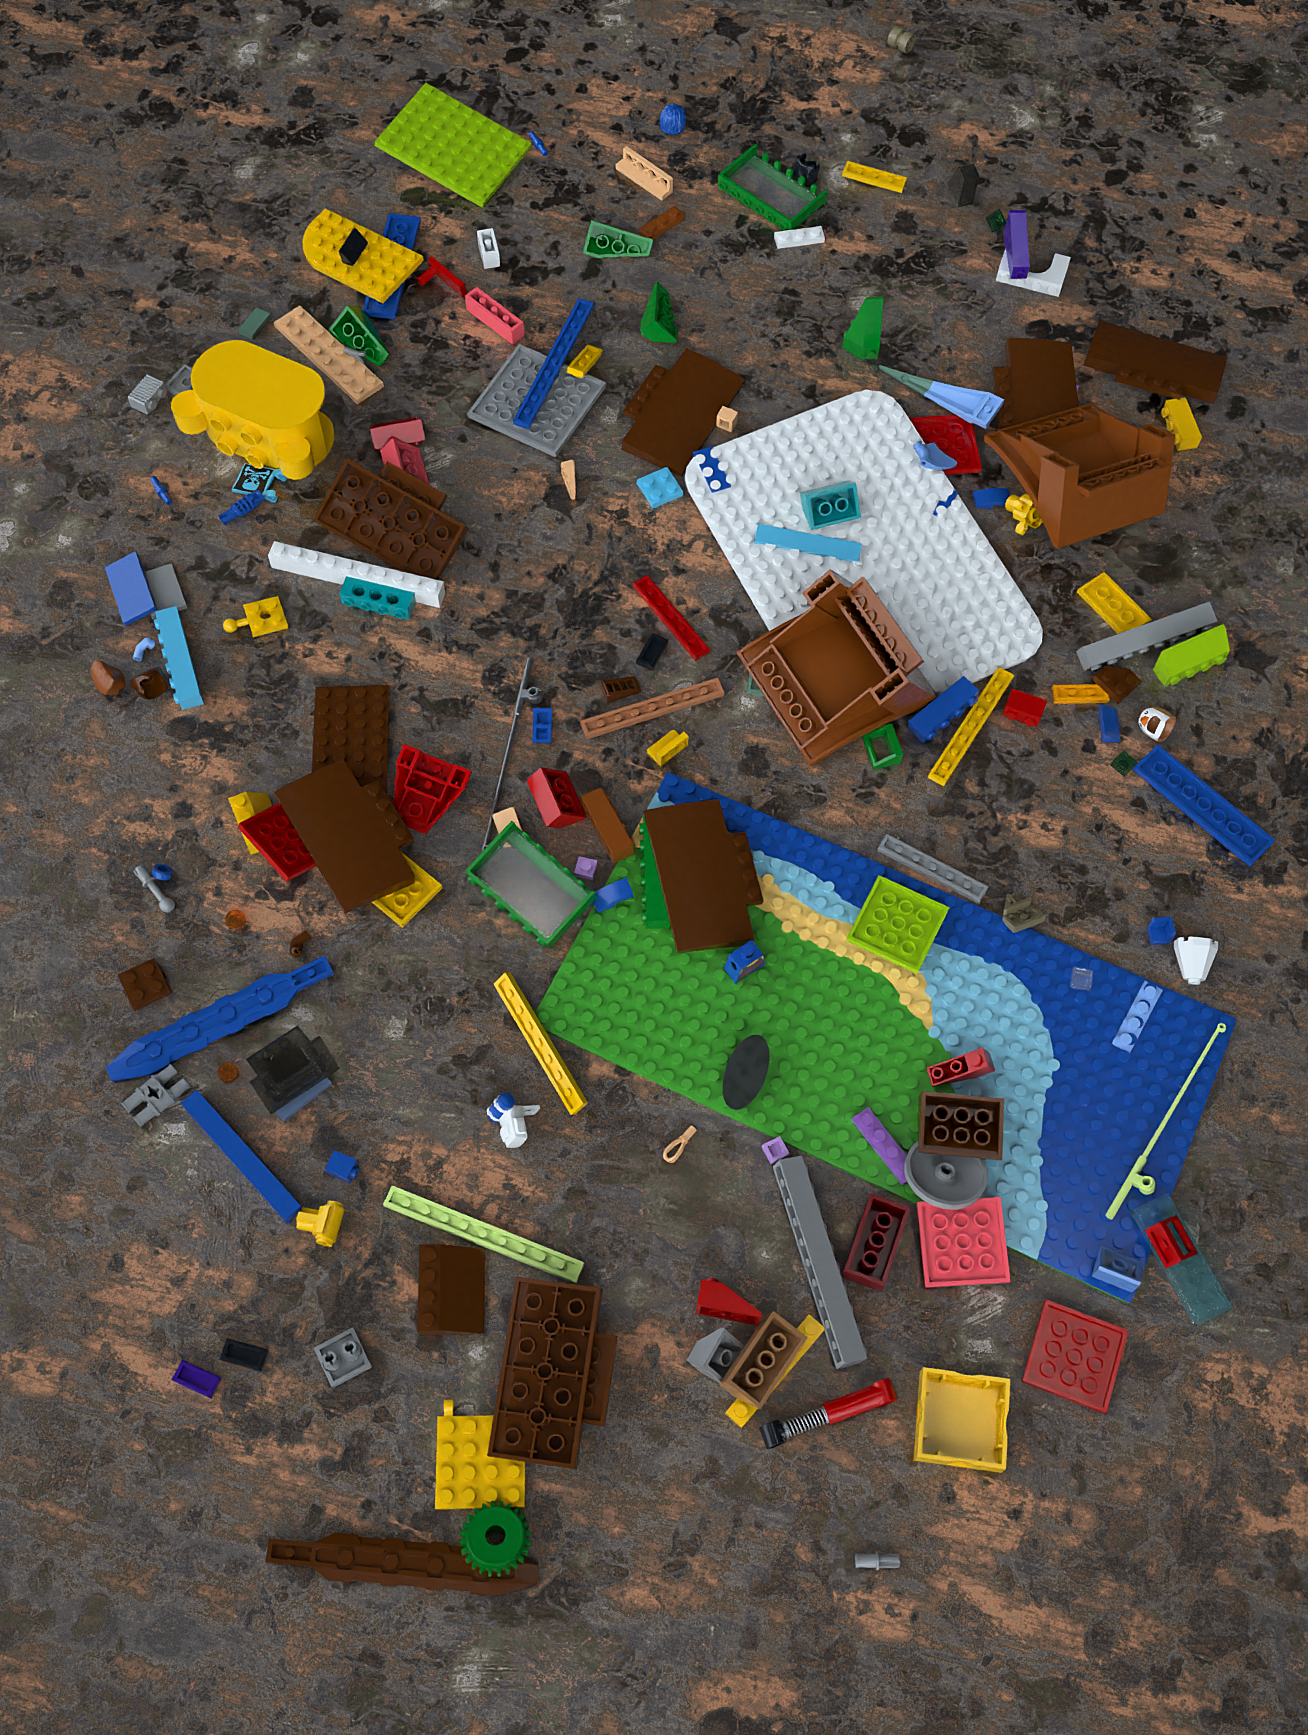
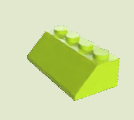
M1222 624L1163 650L1153 668L1154 673L1163 686L1175 685L1183 678H1191L1201 670L1204 672L1215 664L1220 665L1225 662L1230 652L1226 627Z

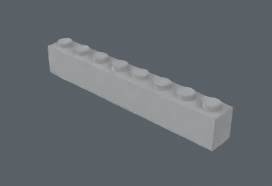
M1209 601L1083 646L1076 653L1083 670L1091 669L1093 672L1101 669L1103 664L1107 663V666L1117 663V659L1123 658V660H1127L1133 657L1134 653L1139 652L1140 655L1150 651L1149 648L1155 647V649L1166 645L1165 642L1167 641L1173 643L1181 640V636L1191 637L1197 634L1196 631L1202 630V632L1213 628L1212 625L1218 620Z

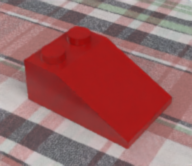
M706 1278V1280H701L695 1314L749 1325H759L762 1315L759 1310L726 1285L719 1283L718 1279Z

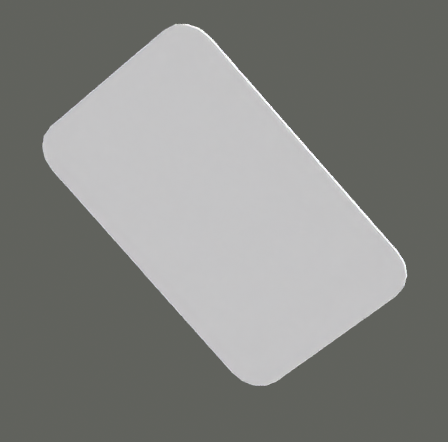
M863 390L713 447L710 455L713 458L719 459L718 468L725 472L726 481L731 484V487L712 493L704 477H710L713 474L712 468L706 467L702 473L699 464L705 462V456L698 454L693 457L686 467L685 483L688 492L769 631L806 612L811 605L802 592L831 569L853 584L861 577L866 578L924 660V663L918 668L938 696L963 676L973 684L992 676L998 667L1006 670L1025 662L1035 655L1040 647L1043 629L1038 617L959 495L957 494L947 509L944 506L936 508L939 500L946 502L948 497L952 495L953 490H956L943 470L928 469L919 464L920 458L915 452L916 450L913 448V445L917 441L922 442V444L925 443L902 407L893 397L880 391ZM714 480L710 483L712 489L717 490L721 487V483ZM848 480L856 483L861 518L811 530L802 510L800 492ZM935 508L938 513L937 516L933 515ZM758 524H768L769 526L861 543L858 562L840 561L836 557L800 552L797 549L780 548L767 543H754Z

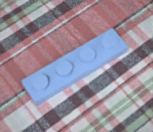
M1144 981L1112 1042L1116 1047L1129 1053L1134 1045H1129L1132 1042V1037L1128 1033H1133L1138 1039L1163 991L1156 987V991L1153 986H1148L1144 990L1146 984L1149 983L1147 981ZM1147 1000L1150 1003V1008L1148 1007L1147 1003L1139 1001ZM1135 1016H1139L1143 1019L1144 1023L1141 1028H1139L1140 1021L1137 1018H1135Z

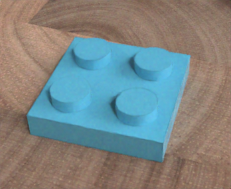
M668 467L637 479V485L652 509L683 496V490Z

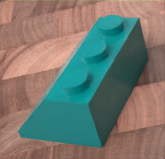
M850 480L800 492L802 510L811 530L861 518L856 483Z

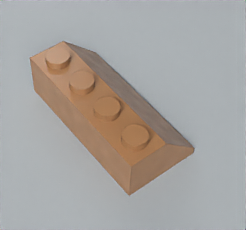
M769 1312L764 1316L719 1385L735 1398L757 1409H761L807 1337L776 1312Z

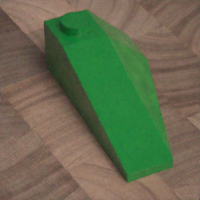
M591 220L583 254L596 258L649 256L653 239Z
M658 281L653 287L641 320L640 332L651 342L676 343L678 340V329L673 324L675 317L670 311L672 304L669 292Z
M883 296L867 297L859 308L857 317L851 321L849 330H846L844 333L842 348L861 360L878 359Z
M347 305L329 328V331L341 344L357 351H366L364 358L379 367L391 355L370 319L359 306Z

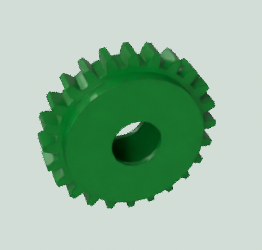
M491 1501L488 1508L483 1503L481 1511L474 1508L475 1515L468 1514L467 1520L469 1523L463 1522L462 1524L466 1531H460V1537L465 1538L460 1540V1546L465 1547L461 1550L462 1555L468 1554L465 1558L466 1563L472 1561L473 1570L479 1567L481 1575L486 1570L489 1577L492 1576L493 1572H496L497 1576L500 1577L503 1570L508 1575L510 1567L517 1570V1561L524 1563L522 1554L528 1555L529 1550L526 1547L531 1546V1540L526 1539L531 1537V1531H526L529 1528V1522L523 1523L525 1515L518 1516L519 1509L516 1508L512 1511L510 1503L506 1508L503 1507L502 1501L499 1502L498 1506H495L494 1502ZM493 1532H499L505 1537V1540L499 1545H491L487 1542L486 1538Z

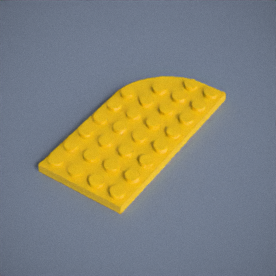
M326 208L309 224L302 241L306 259L314 269L381 303H384L424 261L422 255ZM356 228L367 240L368 244L356 263L351 266L342 262L339 250L351 231Z

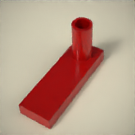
M432 256L427 260L429 268L417 277L419 284L424 286L437 275L460 296L464 297L467 294L465 284Z

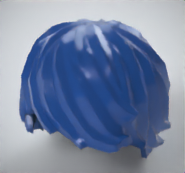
M675 103L666 106L660 115V129L668 135H676L684 131L686 122L685 109Z

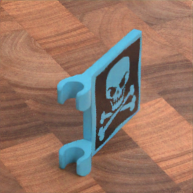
M244 463L232 488V492L248 495L259 490L264 499L275 503L278 499V496H275L276 491L268 489L274 477L282 481H286L287 477L282 474L280 468L263 467L258 469L251 464Z

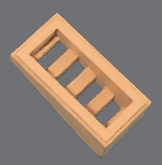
M574 460L561 462V475L570 498L573 500L576 496Z

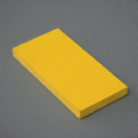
M1105 572L1077 590V593L1117 634L1152 622V619Z

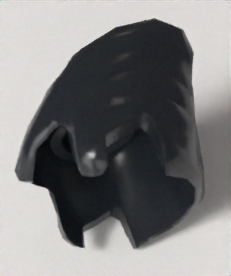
M803 153L801 156H797L791 169L793 170V176L798 179L803 176L805 178V185L811 187L817 181L820 164L818 163L817 167L816 161H806V153Z

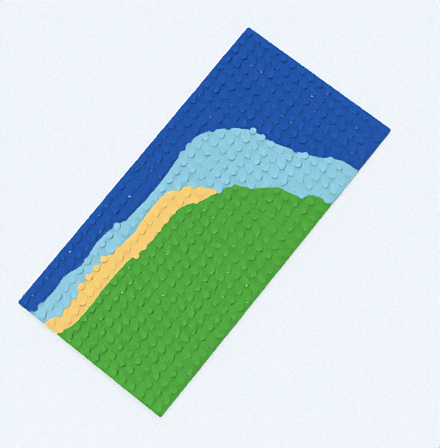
M667 773L647 810L682 803L719 799L727 832H746L764 900L761 905L747 906L755 937L753 942L763 953L766 964L735 984L724 970V966L728 956L741 946L677 953L671 926L670 928L646 929V922H642V910H646V904H642V893L645 892V886L641 887V875H644V869L640 867V858H644V852H640V840H643V835H639L638 824L632 835L635 842L633 847L634 855L618 861L605 884L607 886L627 878L633 892V898L615 903V907L597 913L595 906H593L535 1012L545 1031L772 1138L780 1136L785 1144L914 1204L924 1202V1200L915 1194L908 1182L904 1185L899 1183L851 1121L852 1118L869 1107L907 1156L910 1148L918 1141V1097L922 1091L1004 1098L1002 1160L983 1159L988 1171V1182L980 1198L1001 1197L1006 1247L1125 1303H1130L1133 1300L1136 1289L1133 1292H1129L1091 1277L1099 1249L1103 1246L1142 1261V1276L1153 1246L1145 1229L1161 1222L1164 1217L1236 1019L1233 1016L1030 928L1013 933L1002 921L1003 917L675 774ZM878 875L950 907L918 974L846 941ZM1144 981H1147L1149 983L1146 984L1144 990L1148 986H1153L1156 991V987L1163 991L1138 1039L1133 1033H1128L1132 1037V1042L1129 1045H1134L1129 1053L1116 1047L1112 1042ZM1147 1000L1139 1001L1147 1003L1148 1007L1150 1008V1003ZM1135 1016V1018H1137L1140 1021L1139 1028H1141L1144 1023L1143 1019L1139 1016ZM1224 1023L1226 1031L1218 1033L1139 1173L1141 1176H1150L1154 1179L1155 1191L1152 1194L1146 1195L1141 1193L1139 1188L1132 1186L1113 1220L1108 1219L1105 1215L1136 1161L1147 1148L1216 1031L1218 1024ZM751 1035H760L766 1040L770 1053L766 1079L761 1090L750 1104L742 1109H731L723 1097V1078L726 1066L736 1047L745 1038ZM982 1047L990 1052L995 1068L994 1072L974 1079L932 1087L927 1067Z

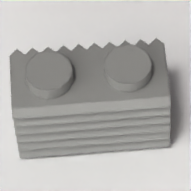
M146 374L144 379L128 395L131 407L146 415L151 410H154L159 400L163 399L167 394L165 382Z

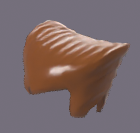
M100 660L93 662L91 676L98 691L103 695H119V690L125 688V678L122 671Z

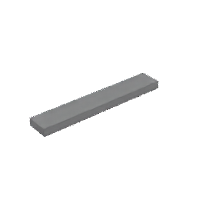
M889 834L885 835L877 849L878 852L978 904L989 887Z

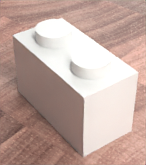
M493 228L477 231L478 246L484 269L500 267L499 251Z

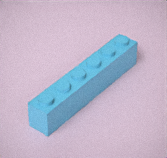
M758 524L754 543H767L780 548L797 549L800 552L826 557L831 556L840 559V561L846 560L851 562H858L862 546L861 543L794 531L769 526L768 524Z
M177 606L155 611L157 618L154 619L155 627L157 630L160 629V634H157L160 644H164V648L161 650L164 659L168 660L165 666L168 674L172 675V678H169L172 689L176 690V693H173L175 703L180 704L182 710L203 705L201 691Z

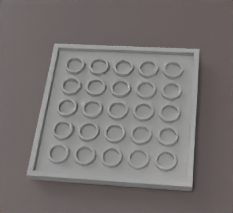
M518 344L468 411V418L556 457L606 388V382L588 374H585L583 378L575 377L567 373L568 365L564 364L530 429L514 425L513 419L547 358L544 354Z

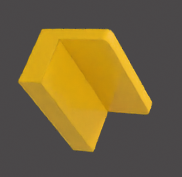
M671 730L649 747L647 753L662 766L688 746L689 736L685 732L679 735L675 730Z

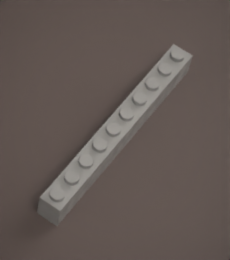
M802 1156L780 1159L773 1166L774 1173L836 1369L860 1364L867 1359V1349L862 1343L860 1328L853 1315V1306L846 1294V1284L842 1281L840 1266L835 1260L833 1244L829 1241L827 1235V1226L820 1213V1204L816 1201L814 1195V1185L809 1179L807 1164L803 1161Z

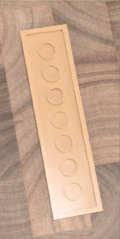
M301 306L296 307L274 322L275 328L355 403H361L384 387L383 382L362 362L353 356L343 353L345 347Z

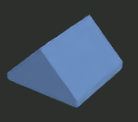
M1101 1246L1091 1277L1133 1292L1141 1284L1142 1261Z

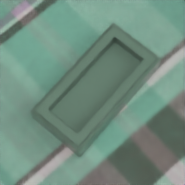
M256 307L238 329L239 334L254 340L271 318L270 313Z

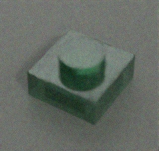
M1000 209L995 210L986 217L992 232H997L1006 224Z
M1123 750L1111 762L1110 766L1125 777L1138 762Z

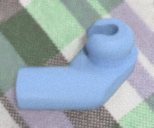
M146 637L137 644L133 660L141 662L145 649H153L155 641Z

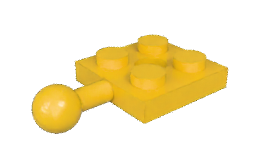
M278 596L244 604L243 607L247 618L236 621L228 618L223 622L224 630L229 633L235 632L237 627L249 625L253 637L288 629ZM264 614L270 615L268 619L261 618Z

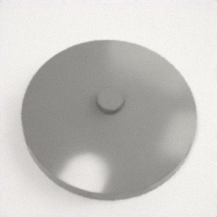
M917 1141L910 1148L905 1159L904 1173L911 1189L922 1200L939 1208L956 1210L971 1206L980 1199L987 1186L988 1171L984 1160L981 1158L919 1153Z

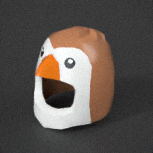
M1151 707L1141 712L1138 722L1141 730L1146 735L1158 742H1162L1174 729L1176 717L1163 708Z

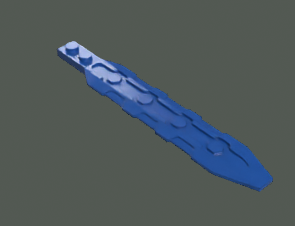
M323 956L290 973L268 974L252 982L250 986L216 1000L214 1004L204 1009L190 1013L157 1032L153 1031L133 1041L106 1067L111 1081L149 1076L192 1052L196 1053L206 1048L208 1044L228 1034H234L244 1029L246 1025L266 1015L270 1016L286 1008L298 992L334 975L326 957Z

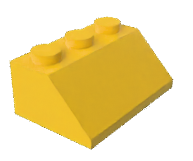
M243 792L228 798L238 825L240 822L272 807L267 793ZM242 833L250 854L258 853L259 851Z

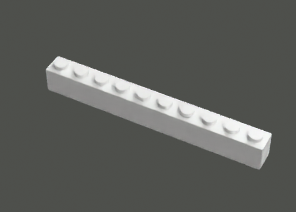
M274 541L268 554L271 567L342 585L346 576L394 587L414 592L416 602L440 608L445 596L443 581Z

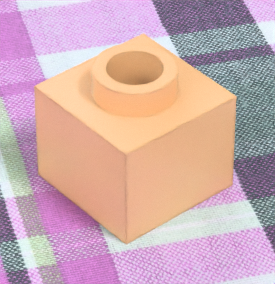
M722 406L717 415L716 427L732 432L737 424L738 412Z

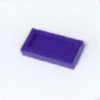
M182 1360L171 1380L211 1399L222 1378Z

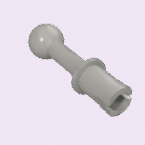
M144 864L137 866L134 873L142 881V886L144 888L149 887L160 901L159 907L163 912H171L175 908L174 900L163 894L155 883L157 878L150 874Z

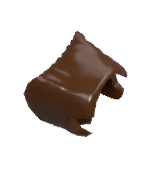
M160 667L151 668L136 676L130 682V687L146 700L159 697L168 688L166 678Z

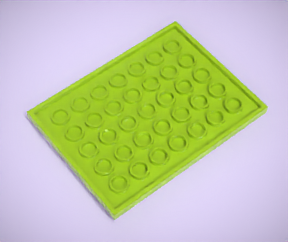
M426 82L375 140L377 148L482 208L532 146L531 142Z

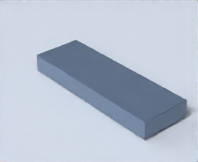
M318 1067L270 1107L285 1123L327 1089L332 1082Z

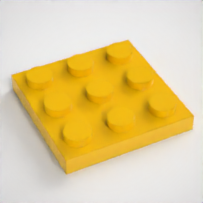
M402 853L415 874V883L372 903L403 928L443 887L437 880Z

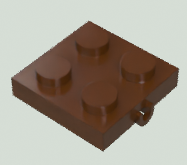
M155 958L118 974L124 988L122 991L125 997H128L134 1011L172 994L166 983V975L164 972H161Z

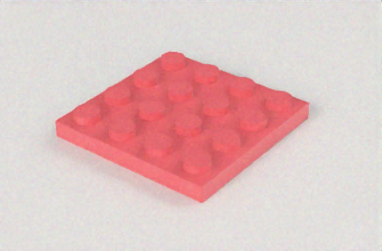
M1001 1197L980 1198L971 1206L956 1210L939 1208L925 1201L916 1203L925 1288L1011 1282Z

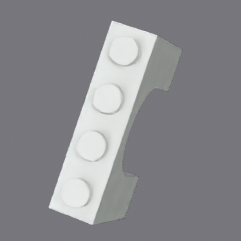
M1005 248L996 281L1059 297L1071 257L1055 253L1051 267L1047 271L1042 273L1028 272L1027 279H1010Z

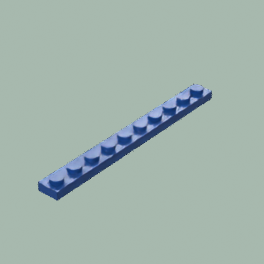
M578 298L514 417V425L530 429L594 308L593 302Z

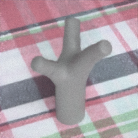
M345 346L343 353L353 356L365 365L361 356H365L366 351H357Z

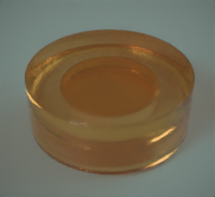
M232 910L227 913L225 922L230 929L239 930L244 927L246 918L242 911Z
M226 1062L218 1068V1077L223 1083H233L239 1077V1070L234 1063Z

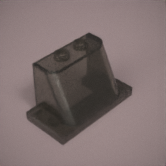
M298 1025L246 1059L257 1075L256 1078L249 1082L270 1114H273L340 1069L323 1039L318 1036L310 1041Z

